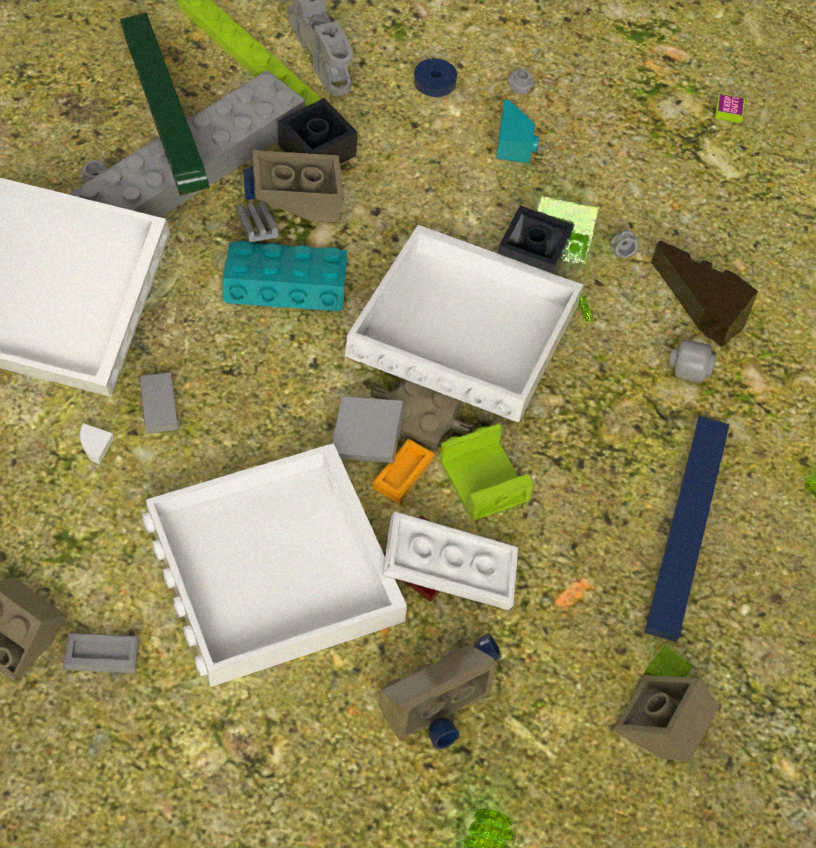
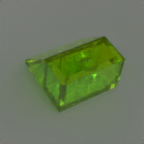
M542 195L538 212L575 225L563 261L586 266L598 207Z

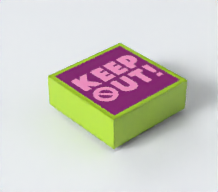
M719 93L716 102L715 119L741 123L744 115L745 98Z

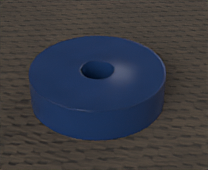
M427 59L420 62L414 70V85L418 91L427 96H446L456 87L457 71L452 64L445 60Z

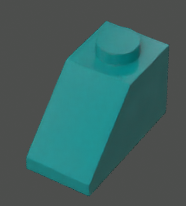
M504 100L496 159L529 163L531 152H537L539 136L534 135L535 123L510 100Z

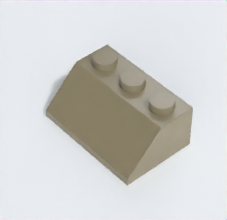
M472 645L463 650L454 649L447 653L441 661L433 665L424 664L417 668L411 676L403 680L394 679L388 682L380 691L378 706L398 740H401L429 726L434 719L446 717L489 695L497 663L493 657Z

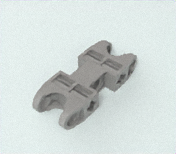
M292 0V5L288 9V20L302 48L308 47L313 56V68L328 93L335 96L349 93L351 90V79L347 66L352 63L353 52L337 21L331 22L326 13V0ZM336 81H341L345 84V86L335 87L332 85V83Z

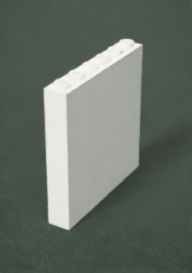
M0 178V368L112 397L170 235L166 219Z
M417 225L349 331L345 357L519 423L578 307L583 284Z
M334 443L145 500L147 513L142 514L146 531L147 533H154L156 541H152L155 556L157 561L164 560L166 568L162 569L166 586L168 589L174 587L177 596L172 598L178 618L185 617L187 626L183 627L186 641L189 647L195 645L198 656L194 657L197 671L200 677L206 675L210 687L405 622L406 602L395 578L383 575L385 556Z

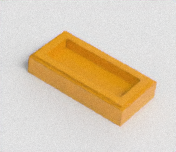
M408 438L397 451L394 463H388L373 481L372 488L400 504L433 462L435 453Z

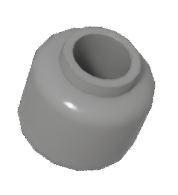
M685 340L681 343L679 349L673 348L669 366L675 367V376L678 379L702 383L706 380V377H712L716 354L712 353V348L708 344Z

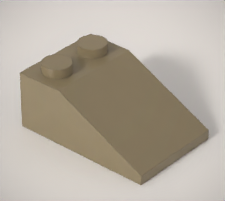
M252 150L255 198L309 221L338 222L344 200L339 155Z

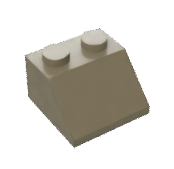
M645 675L614 730L619 735L662 759L690 762L720 705L699 678Z

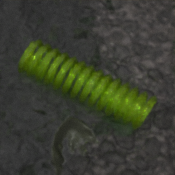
M581 294L583 296H580L579 306L585 321L590 322V319H593V315L584 294Z

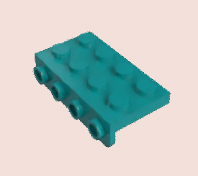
M247 241L229 242L223 274V301L229 304L340 311L343 309L347 250H339L334 247L326 249L311 248L305 245L283 246L276 243L255 244Z

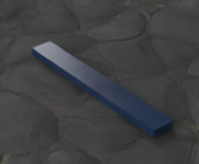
M701 416L698 418L644 633L677 642L679 639L729 424Z

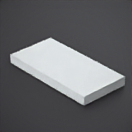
M394 512L390 519L383 575L509 610L514 604L519 547Z

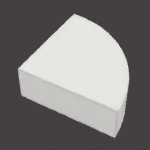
M84 423L80 430L83 450L90 460L100 465L114 440L113 433Z

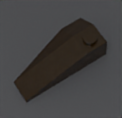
M659 241L651 263L697 328L707 338L713 340L721 347L724 346L744 329L758 291L735 273L728 270L722 273L713 269L712 263L703 260L701 263L691 259L688 252Z

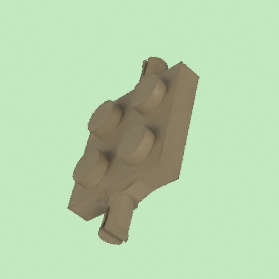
M402 379L399 386L393 392L380 388L377 385L372 390L371 398L403 401L405 410L400 435L434 450H438L443 438L451 431L464 436L470 434L473 429V425L456 419L457 411L463 402L461 400L406 379Z

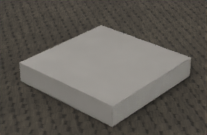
M342 396L332 444L334 443L340 458L394 463L405 410L404 402L399 400Z

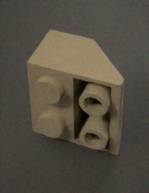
M14 577L0 581V671L13 681L17 680L52 644L66 616Z

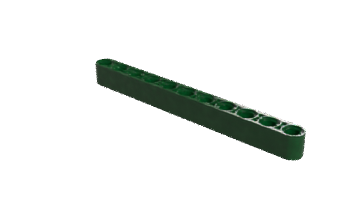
M147 13L120 19L131 57L180 196L210 188L203 162Z

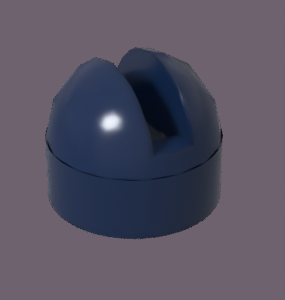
M490 633L474 642L473 647L493 657L495 661L502 657L500 649Z
M440 717L430 723L428 735L436 749H443L452 745L458 739L459 731L450 719Z

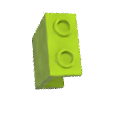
M500 423L490 427H480L473 433L461 437H451L441 444L439 462L471 521L530 501L534 483L529 474L518 476L499 443L502 432Z

